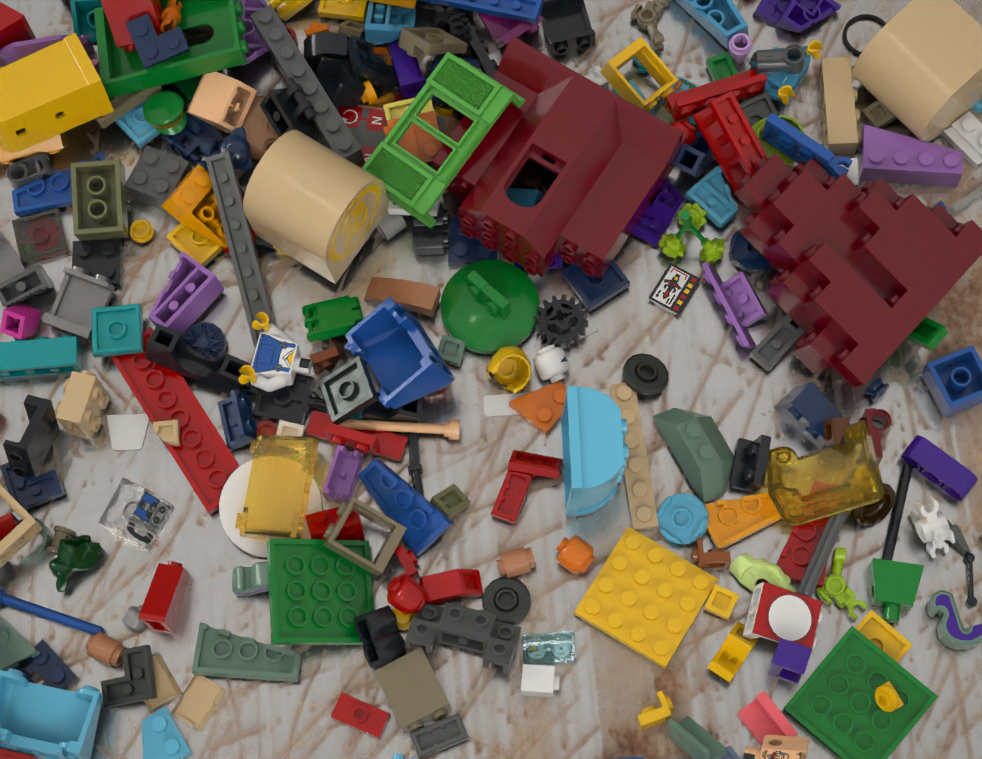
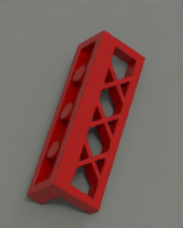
M755 69L669 95L666 97L665 102L673 119L680 120L709 107L708 103L730 91L733 92L737 101L762 94L768 78L765 73L757 75Z

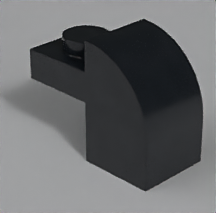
M321 32L310 35L304 40V58L314 73L322 57L346 59L347 34Z
M422 397L396 409L392 407L386 408L378 400L362 410V417L379 421L415 423L421 419Z

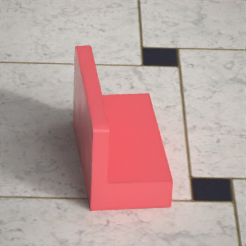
M765 691L758 694L754 701L737 714L761 747L766 735H798Z

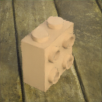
M82 370L81 373L72 371L70 378H67L64 383L62 401H59L56 406V419L69 434L92 439L94 432H97L100 428V415L102 409H105L108 405L109 395L96 377V374L86 370Z

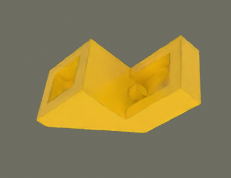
M739 621L730 631L721 648L707 667L728 682H731L759 637L755 639L743 637L745 625Z

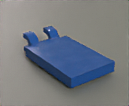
M771 113L766 119L761 138L763 141L796 163L800 161L806 163L813 158L834 178L843 173L845 175L848 174L849 170L847 168L853 162L851 159L844 156L835 158L833 152L774 113Z

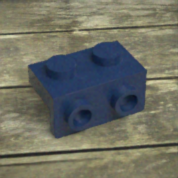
M237 389L230 391L231 397L217 402L226 444L231 450L258 440L257 424L253 419L251 410L252 401L248 393Z

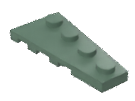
M200 622L192 673L193 675L298 682L301 655L300 653L275 645L257 642L255 639L246 636L244 638L231 634L230 631L221 628L220 630L209 627L208 624Z

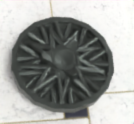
M641 353L631 356L627 359L622 369L625 383L633 391L641 395L651 396L659 394L665 389L669 380L665 364L650 354Z
M499 577L491 581L485 588L482 596L484 610L495 614L496 621L512 625L521 621L528 614L531 605L530 593L526 585L513 577Z

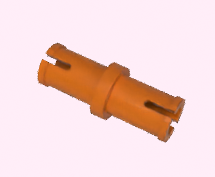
M169 0L167 2V7L163 10L161 16L160 30L162 33H164L165 28L169 31L176 28V25L179 24L181 20L180 11L182 9L180 1L177 5V0Z

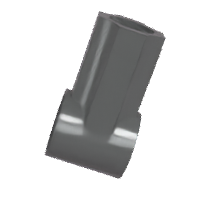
M790 44L785 49L757 50V72L785 71L788 74H798L804 68V48L798 44ZM795 57L799 60L791 61L789 58Z

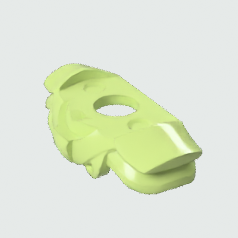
M744 553L738 556L730 565V572L752 592L754 586L757 585V580L765 579L769 584L797 593V589L790 585L791 579L789 576L784 574L779 566L768 562L764 558L756 560L751 555Z

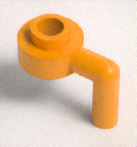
M370 81L363 82L366 87L361 97L363 104L367 103V106L382 107L384 104L395 101L392 92L377 98Z

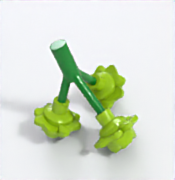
M686 203L685 207L678 211V215L681 217L678 223L682 225L678 233L662 234L661 241L658 243L662 248V252L668 257H683L687 246L683 243L682 235L685 230L692 231L701 241V246L703 247L700 250L701 261L709 263L721 259L725 247L723 239L716 237L710 241L709 238H705L699 232L700 227L707 222V219L704 217L707 212L698 203L693 205Z

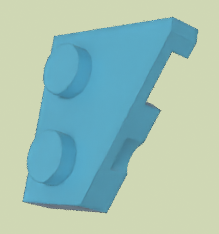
M165 706L142 720L143 759H183L192 753Z

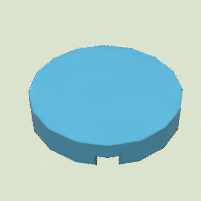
M677 493L667 497L660 505L657 513L661 534L668 541L679 545L696 542L697 538H701L705 534L709 525V513L706 505L698 497L689 493Z

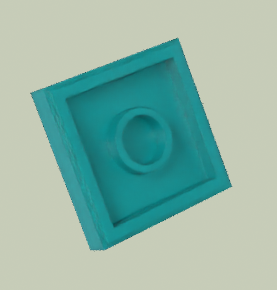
M140 303L91 308L92 353L94 358L144 353L143 314Z

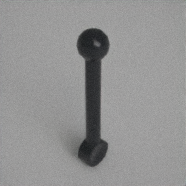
M967 553L964 557L968 570L969 598L966 599V605L972 608L977 605L973 586V562L975 556L972 553Z

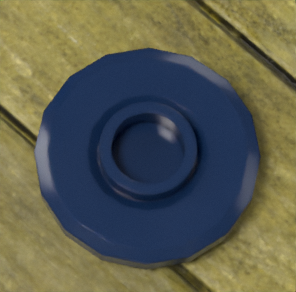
M195 323L188 327L182 335L184 341L192 349L203 355L222 357L225 353L227 346L226 337L221 328L213 323Z

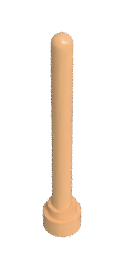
M347 419L339 424L354 430L444 434V437H449V440H459L460 420L450 419V422H445V424Z

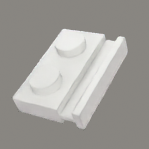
M968 111L954 122L951 127L945 129L942 136L956 150L962 151L963 157L976 169L982 163V123Z

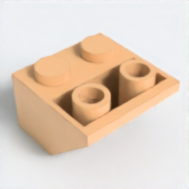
M218 72L204 74L187 112L225 133H231L235 128L242 126L257 90L237 79Z

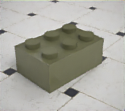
M117 159L70 163L74 235L80 241L127 238V198L124 186L126 178L125 166Z

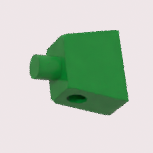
M877 558L872 559L869 564L872 606L884 608V621L899 623L900 610L910 611L913 607L924 565Z

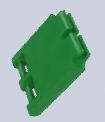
M349 295L302 307V313L306 316L304 325L308 329L307 340L310 342L344 335L363 320L359 298H350Z

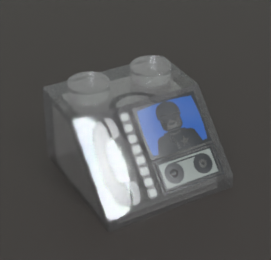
M123 477L98 523L105 531L150 551L174 505L149 489Z

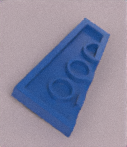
M102 151L95 154L96 157L90 160H81L79 162L104 161L106 157ZM71 168L65 171L61 169L54 172L53 176L44 180L38 179L13 190L12 198L16 216L72 206Z
M374 459L358 475L385 515L407 528L402 538L415 556L421 555L454 524L451 519L380 459Z

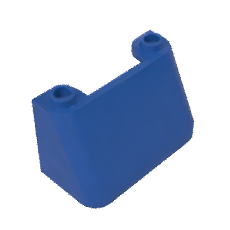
M391 296L345 334L350 343L348 345L349 350L356 357L361 356L366 359L382 387L379 389L380 396L378 398L386 408H399L447 387L455 380L452 372L420 322Z

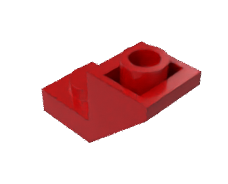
M454 569L419 578L420 584L425 588V603L445 604V602H449L456 597L478 598L483 595L479 570Z

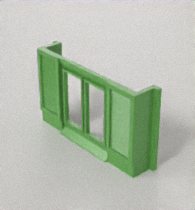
M450 52L445 54L426 80L427 83L362 167V169L383 181L389 200L430 229L437 220L428 214L494 123L509 103L520 109L526 101ZM433 95L474 121L458 143L418 117ZM413 123L453 149L438 171L398 145Z

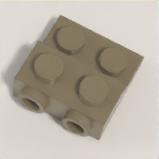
M439 27L402 28L398 47L407 51V55L412 57H420L421 54L435 57L439 54L445 55L447 52L454 56L456 53H466L468 44Z

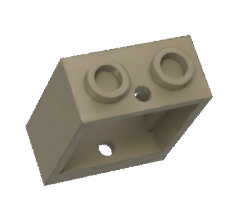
M352 497L347 502L343 500L336 512L339 517L335 525L330 523L323 537L327 538L323 545L378 576L383 573L407 528L355 497ZM352 510L389 531L373 563L335 541Z

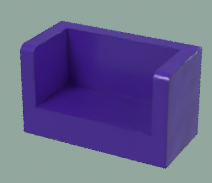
M781 638L775 649L768 674L798 684L801 675L805 673L812 648Z

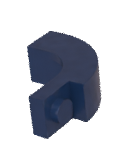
M700 130L696 134L697 140L688 145L683 143L672 164L673 167L694 178H698L714 158Z

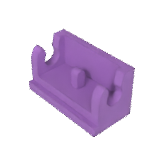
M337 445L322 489L325 500L341 504L343 500L347 502L353 497L359 479L358 475L361 473L365 461L360 452L355 450L352 453L347 451L345 446Z

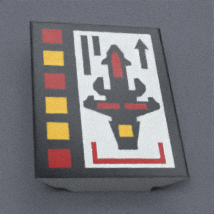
M670 263L650 294L649 299L669 313L679 315L701 279Z

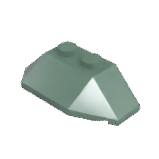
M672 408L654 415V421L698 498L703 503L723 496L731 476L734 455L712 417L679 408Z

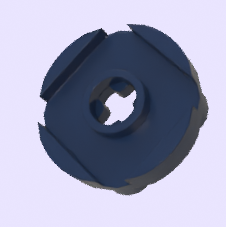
M738 229L733 234L729 247L732 263L746 272H767L772 264L760 252L752 253L748 249V246L752 247L753 245Z

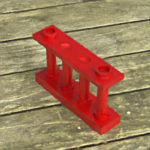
M730 91L708 103L709 107L694 114L692 117L735 194L740 188L737 183L747 173L752 175L757 170L754 167L755 164L764 156L768 159V156L733 92Z

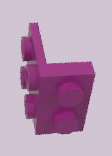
M477 12L498 48L506 44L508 45L512 36L520 40L518 36L524 32L527 35L535 32L540 28L538 23L544 20L540 15L537 24Z

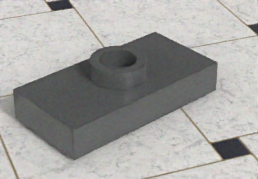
M459 713L409 733L419 759L469 739Z

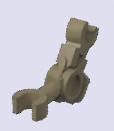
M671 0L648 1L645 8H642L641 4H636L630 16L631 20H637L641 28L648 30L655 51L664 48L662 42L665 39L663 34L657 29V19L664 12V8L670 5Z

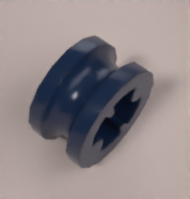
M878 377L864 392L866 395L870 394L872 396L871 400L873 402L880 398L890 387L888 383L884 384L882 382V377Z

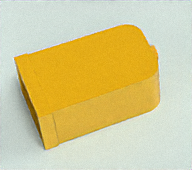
M76 33L0 68V145L7 152H20L99 116H105L114 112L103 83Z

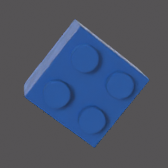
M973 345L926 363L921 374L944 418L982 403V361Z

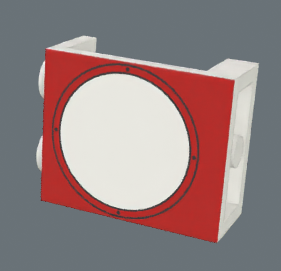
M766 582L755 585L743 637L749 639L762 637L777 643L783 638L813 650L817 643V636L815 635L817 625L820 624L823 617V611L821 610L822 601Z

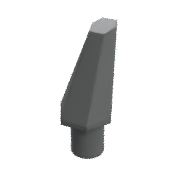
M947 519L950 530L953 531L955 543L953 544L965 556L967 553H970L968 544L959 526L952 525Z

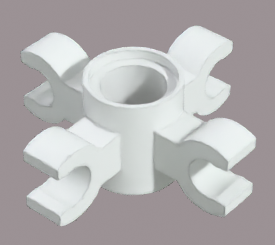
M930 496L929 506H924L920 501L916 502V509L920 514H915L912 511L910 516L923 543H927V553L932 558H936V548L948 553L949 546L945 540L953 544L955 543V537L944 514L940 511L937 512L939 509L938 502Z

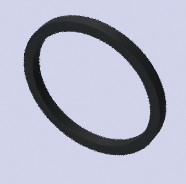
M862 14L850 19L843 30V41L847 49L857 56H860L862 53L854 49L847 40V29L852 23L861 19H871L884 27L886 22L881 18L870 14Z

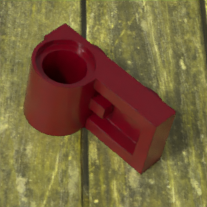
M865 409L862 418H859L860 433H864L865 442L862 443V452L864 458L868 457L869 465L880 464L883 458L880 438L886 435L892 423L890 414L883 409ZM879 420L883 423L884 427L877 428L873 425L872 421Z

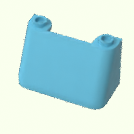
M16 669L0 670V748L45 759L91 758L103 699L98 688L84 685L83 688L72 692L28 682L23 677L24 673Z

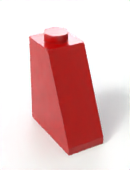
M168 561L167 564L159 563L139 613V619L150 630L175 634L189 573L182 567L183 564Z

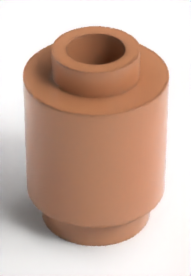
M523 546L500 553L501 559L496 560L500 575L506 574L507 578L531 572V569L536 567L531 547L524 549Z
M98 632L96 635H91L86 643L88 656L108 666L114 665L118 667L123 662L122 650L127 648L123 646L122 642L102 632Z

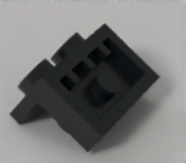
M760 435L754 441L743 438L737 440L730 487L754 493L764 486L771 437Z

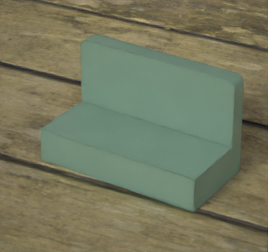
M688 715L679 723L672 718L667 721L669 738L693 759H722L727 754L726 747Z

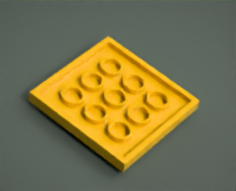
M628 526L574 611V615L665 669L711 594L714 585L717 584L718 578Z

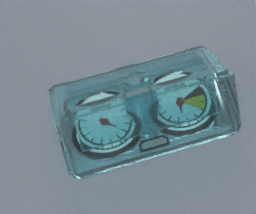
M574 631L522 634L523 664L543 665L576 662Z

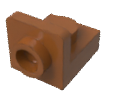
M697 538L696 546L691 547L692 562H697V566L702 570L730 567V551H723L722 548L709 549L708 552H704L702 538Z

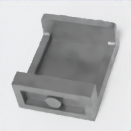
M75 265L72 266V269L64 267V279L50 314L45 312L42 322L92 341L91 308L107 307L115 287L108 283L110 279L99 274H95V277L86 275L87 270Z

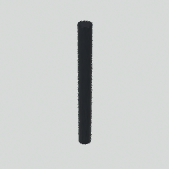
M910 464L902 465L882 555L884 560L892 561L913 469V466Z

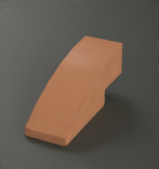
M372 277L364 301L380 305L391 296L409 312L413 311L433 317L441 293L440 288L423 283L395 278Z

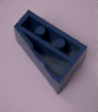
M813 382L794 387L774 407L815 444L825 458L833 462L843 460L863 440L860 434L848 423L840 444L826 446L823 421L843 417V415Z

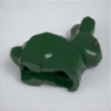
M81 535L77 539H60L57 552L58 558L51 560L49 563L51 573L57 578L56 589L58 592H64L67 589L68 577L73 571L88 570L96 564L99 555L103 553L100 543L92 542L89 535Z

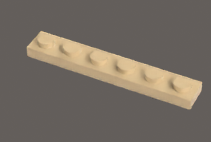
M625 382L610 384L611 399L620 408L621 418L627 420V435H625V442L623 444H628L629 457L626 460V468H624V480L632 529L636 531L658 529L659 523L637 393Z

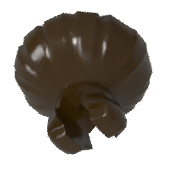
M861 480V489H858L852 506L853 517L861 525H873L884 519L894 506L895 491L889 484L883 482L869 484L867 480Z

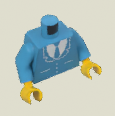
M813 40L808 46H803L805 51L804 68L798 74H788L785 71L757 72V75L765 73L768 78L763 93L768 92L771 100L780 101L787 105L789 99L795 97V90L808 72L810 57L812 56L817 60L821 56L818 50H823L824 47L819 40ZM774 47L773 49H785V48ZM757 52L752 55L749 61V65L756 69ZM795 57L789 58L791 61L799 60Z

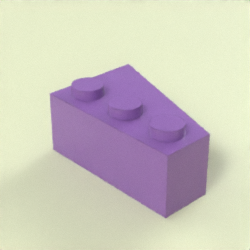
M181 251L179 255L180 260L175 270H172L168 276L170 280L165 290H161L148 317L155 327L157 324H160L183 335L188 327L224 291V288L216 275Z

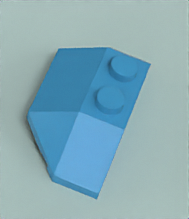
M369 1L365 22L366 41L380 45L399 39L402 28H414L416 7L411 9Z

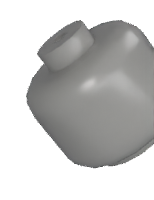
M142 605L138 607L130 606L122 619L124 626L134 633H141L147 627L139 619Z

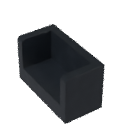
M322 57L314 74L333 105L357 107L366 89L364 84L353 73L346 59Z

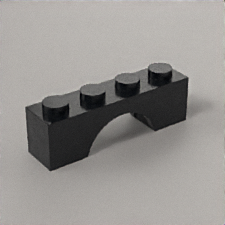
M157 324L147 343L144 357L149 361L231 395V390L237 389L241 391L243 384L239 383L238 378L243 373H240L239 370L244 365H251V363L230 354H226L223 357L203 355L192 349L184 341L181 333Z

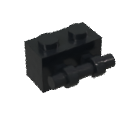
M290 77L285 81L287 88L271 89L261 102L260 107L278 137L291 130H298L308 136L315 126L313 122L316 118V114L313 111L314 107L304 97L301 85Z

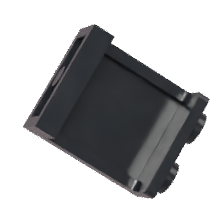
M543 0L540 15L544 20L540 23L550 56L555 54L563 55L568 51L576 49L585 50L595 45L596 34L592 30L584 0Z
M27 395L24 406L29 424L20 442L5 440L3 447L11 471L19 476L28 475L36 477L59 431V426L51 400Z

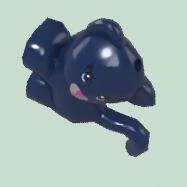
M242 127L235 128L229 136L221 140L220 144L218 141L210 138L204 139L201 144L200 153L206 157L229 151L231 152L235 169L242 171L253 169V162L250 158V144L246 139L245 129ZM206 160L197 162L196 166L200 164L208 171ZM240 188L241 194H242V197H243V200H244V195H245V193H244V191L242 190V188Z

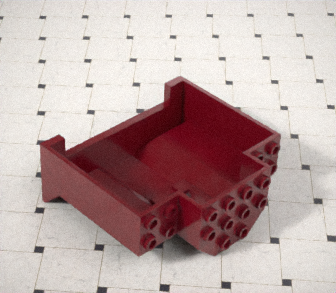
M512 36L497 71L492 78L526 101L520 109L509 103L445 191L449 190L463 202L458 209L459 229L466 237H474L481 241L485 248L491 251L495 249L500 252L507 261L511 263L517 262L524 266L523 268L529 274H537L543 278L556 257L560 255L561 259L566 263H574L581 267L585 274L601 279L674 169L672 164L679 153L683 132ZM464 116L449 138L458 143L474 121ZM445 144L433 160L434 170L438 171L453 149ZM544 154L554 159L555 163H549L542 159V156ZM528 159H531L558 176L536 206L522 207L509 200L507 190Z

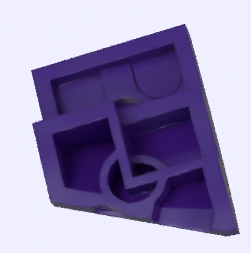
M761 0L753 14L774 26L800 33L838 11L841 5L834 0Z
M666 179L631 232L657 247L661 240L662 234L666 233L685 200L673 188L672 183L668 179Z

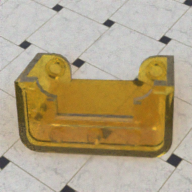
M865 420L847 426L844 433L846 443L801 457H798L796 452L790 447L782 446L769 450L767 462L768 494L782 519L787 524L795 526L869 505L883 498V482L870 429Z
M258 434L257 439H252L250 454H254L245 504L243 514L238 513L235 526V528L240 529L241 537L265 541L269 538L303 539L311 484L319 450L318 438Z

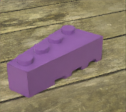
M864 124L862 143L860 145L859 181L870 180L875 182L882 178L886 183L958 186L963 175L962 151Z

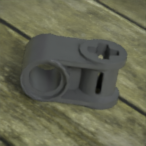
M36 153L29 158L11 164L7 168L6 174L14 190L38 179L44 180L53 176V173L56 171L51 168L47 153Z

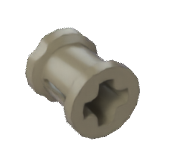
M55 526L53 529L55 531L51 545L47 546L46 551L57 556L60 539L69 540L75 538L77 535L75 531L66 527Z

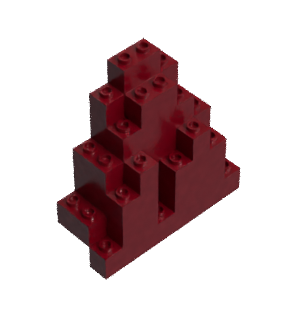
M775 153L768 159L765 156L761 158L754 166L757 170L752 175L747 173L737 183L740 188L735 194L752 211L743 221L745 226L739 232L779 271L769 281L771 287L766 293L806 332L796 341L798 346L792 353L812 373L832 366L853 388L864 385L982 255V229L973 220L964 224L958 223L940 204L932 208L926 207L914 194L903 198L882 178L873 183L869 180L862 187H857L844 173L837 178L830 176L813 158L806 163L800 161L791 170Z

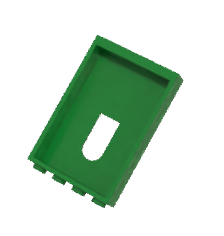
M160 0L162 12L167 7L169 0ZM177 0L176 5L180 1L182 9L180 11L181 20L176 27L180 26L183 31L208 25L214 29L213 37L206 43L191 46L188 52L148 69L144 68L138 51L126 52L117 48L104 8H95L94 16L100 79L108 97L114 98L247 64L246 53H249V47L246 39L243 37V34L247 32L243 19L241 20V15H244L241 1Z

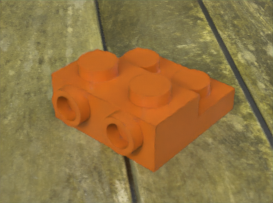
M435 110L418 115V117L439 130ZM400 118L387 120L388 126H383L385 137H387ZM414 123L398 143L399 146L424 163L433 161L443 147L440 140Z

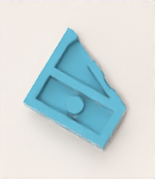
M716 166L686 192L685 198L691 204L698 203L702 209L706 210L705 216L721 229L737 214L738 208L734 199L731 198L728 184H725L721 168Z

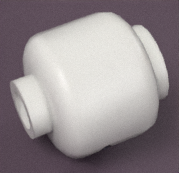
M553 344L536 352L537 356L533 359V363L542 380L550 379L552 383L566 378L564 373L570 369V364L562 348H555Z

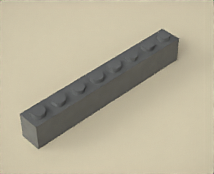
M270 4L251 14L250 17L255 31L284 78L292 77L296 83H299L303 89L304 97L312 103L313 111L316 114V118L313 120L315 123L314 127L327 148L357 166L363 164L365 161L360 146L272 5Z

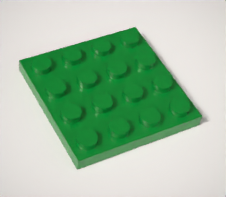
M269 538L266 544L271 645H363L355 629L354 617L374 610L371 573L325 547L323 544L326 540ZM335 540L370 561L369 541Z
M851 626L783 709L842 759H887L938 696ZM888 681L891 682L904 703L903 706L892 712L882 710L875 700L876 689Z

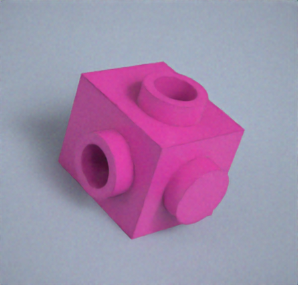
M21 303L5 308L3 310L0 332L20 340L37 334L41 310Z

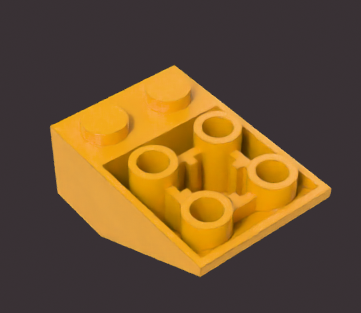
M198 164L188 172L161 206L178 222L218 245L227 248L228 244L209 172Z

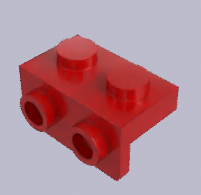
M339 507L305 515L311 539H327L323 535L330 523L335 525L339 517L336 514ZM353 510L350 512L335 540H365L358 513Z

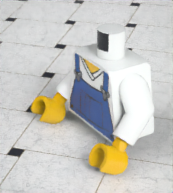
M257 313L255 316L262 323L254 320L252 327L255 330L264 329V333L260 332L252 365H244L239 370L240 373H243L238 378L239 383L247 384L250 381L251 385L267 392H272L285 386L293 385L296 372L310 374L312 359L300 358L299 345L273 323L268 324L269 317L266 313Z

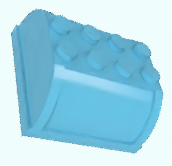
M567 386L561 417L566 517H576L594 513L604 507L615 494L617 484L622 482L626 460L629 457L628 444H623L625 442V435H627V420L621 418V410L618 405L604 393L587 387Z

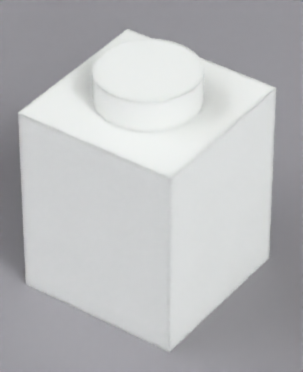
M523 664L521 695L553 698L554 690H559L560 674H555V666Z

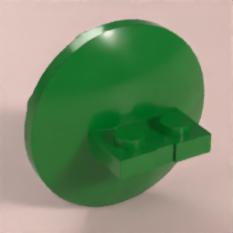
M500 260L476 261L461 268L447 282L440 304L442 321L449 335L465 342L466 349L481 354H495L502 347H517L524 342L535 328L536 320H534V316L539 315L537 307H540L538 292L530 277L517 266Z

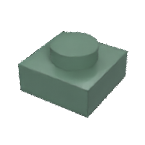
M442 335L437 350L445 363L460 367L466 343L460 339Z

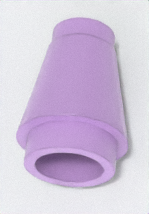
M738 33L730 38L729 50L733 63H743L752 49V41L748 35Z

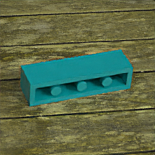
M69 334L61 335L60 338L40 336L36 337L35 340L15 338L11 342H0V379L71 374L72 371L81 373L83 345L77 336Z

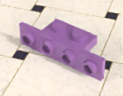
M707 261L703 262L702 266L705 270L702 272L703 276L710 285H713L716 291L713 293L715 299L727 311L724 314L726 320L737 330V341L743 348L746 347L753 350L756 344L747 327L768 314L746 273L741 271L727 281L722 282L714 265Z

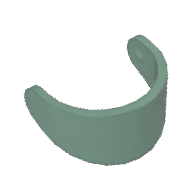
M37 518L34 519L44 530V541L41 548L33 556L20 559L22 564L36 563L44 559L48 555L46 548L51 545L53 540L49 528Z

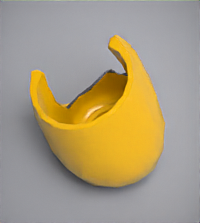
M505 346L495 353L485 371L487 376L496 385L516 394L526 386L530 379L531 362L521 348Z

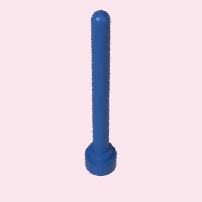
M0 586V606L5 604L92 635H96L98 632L104 633L102 626L8 595L3 590V587Z

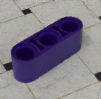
M917 435L901 454V458L906 464L912 465L915 471L955 500L963 501L978 481L975 474L920 435Z

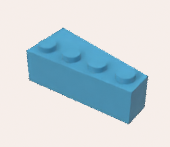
M675 0L727 49H729V40L732 36L738 33L748 35V25L732 0Z

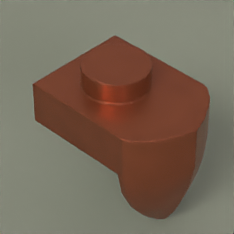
M335 337L329 338L331 348L310 355L315 373L323 372L324 370L331 371L340 358L344 361L347 358L344 348Z

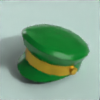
M159 91L151 95L143 106V115L146 121L157 131L165 135H175L181 132L187 121L186 113L183 109V99L173 91Z

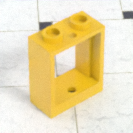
M642 37L609 60L600 71L623 99L646 112L651 111L658 104L656 100L660 97L664 100L667 96L671 95L675 91L672 87L678 81ZM634 57L639 60L661 86V88L645 100L642 99L619 72V69Z

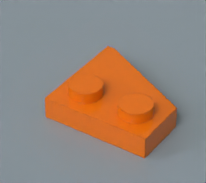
M557 381L511 400L509 407L547 436L561 420L567 386Z

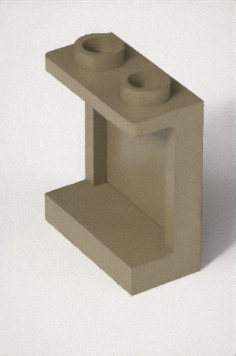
M422 647L374 671L403 732L409 730L411 733L424 727L423 723L431 718L436 721L448 714L447 710L451 708L450 703Z

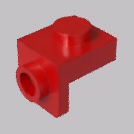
M402 544L394 552L405 572L397 576V578L409 575L417 581L416 579L420 575L415 564L418 561L412 550L406 551Z

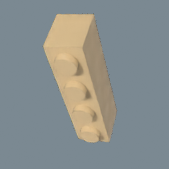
M850 57L821 58L819 66L825 148L835 155L855 154L857 146L862 143L861 130H857V123L860 121L859 108L855 109L858 90L857 87H853V80L855 78L852 75L854 66H851Z

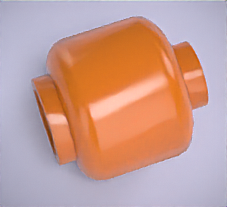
M574 535L570 540L565 537L556 548L559 551L557 562L572 574L579 572L583 574L596 558L593 556L594 548L578 535Z

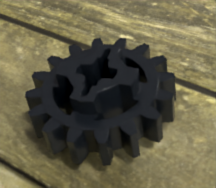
M562 294L561 300H557L555 295L552 296V302L550 303L544 300V308L537 307L539 315L534 316V320H536L535 331L540 332V340L542 341L547 338L548 346L555 342L557 347L560 348L562 343H565L569 348L571 345L570 341L572 340L579 343L578 335L585 336L586 331L584 328L588 327V320L586 319L588 317L587 310H583V304L580 302L575 305V297L570 298L568 301L565 294Z

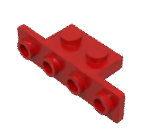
M316 410L312 411L305 430L307 435L330 441V443L336 446L351 447L363 454L371 453L398 462L401 461L408 442L407 437L388 431L354 430L337 425L332 422L330 414Z

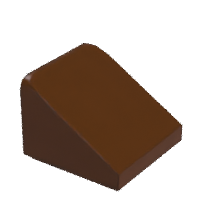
M850 417L831 418L823 421L826 446L840 444Z

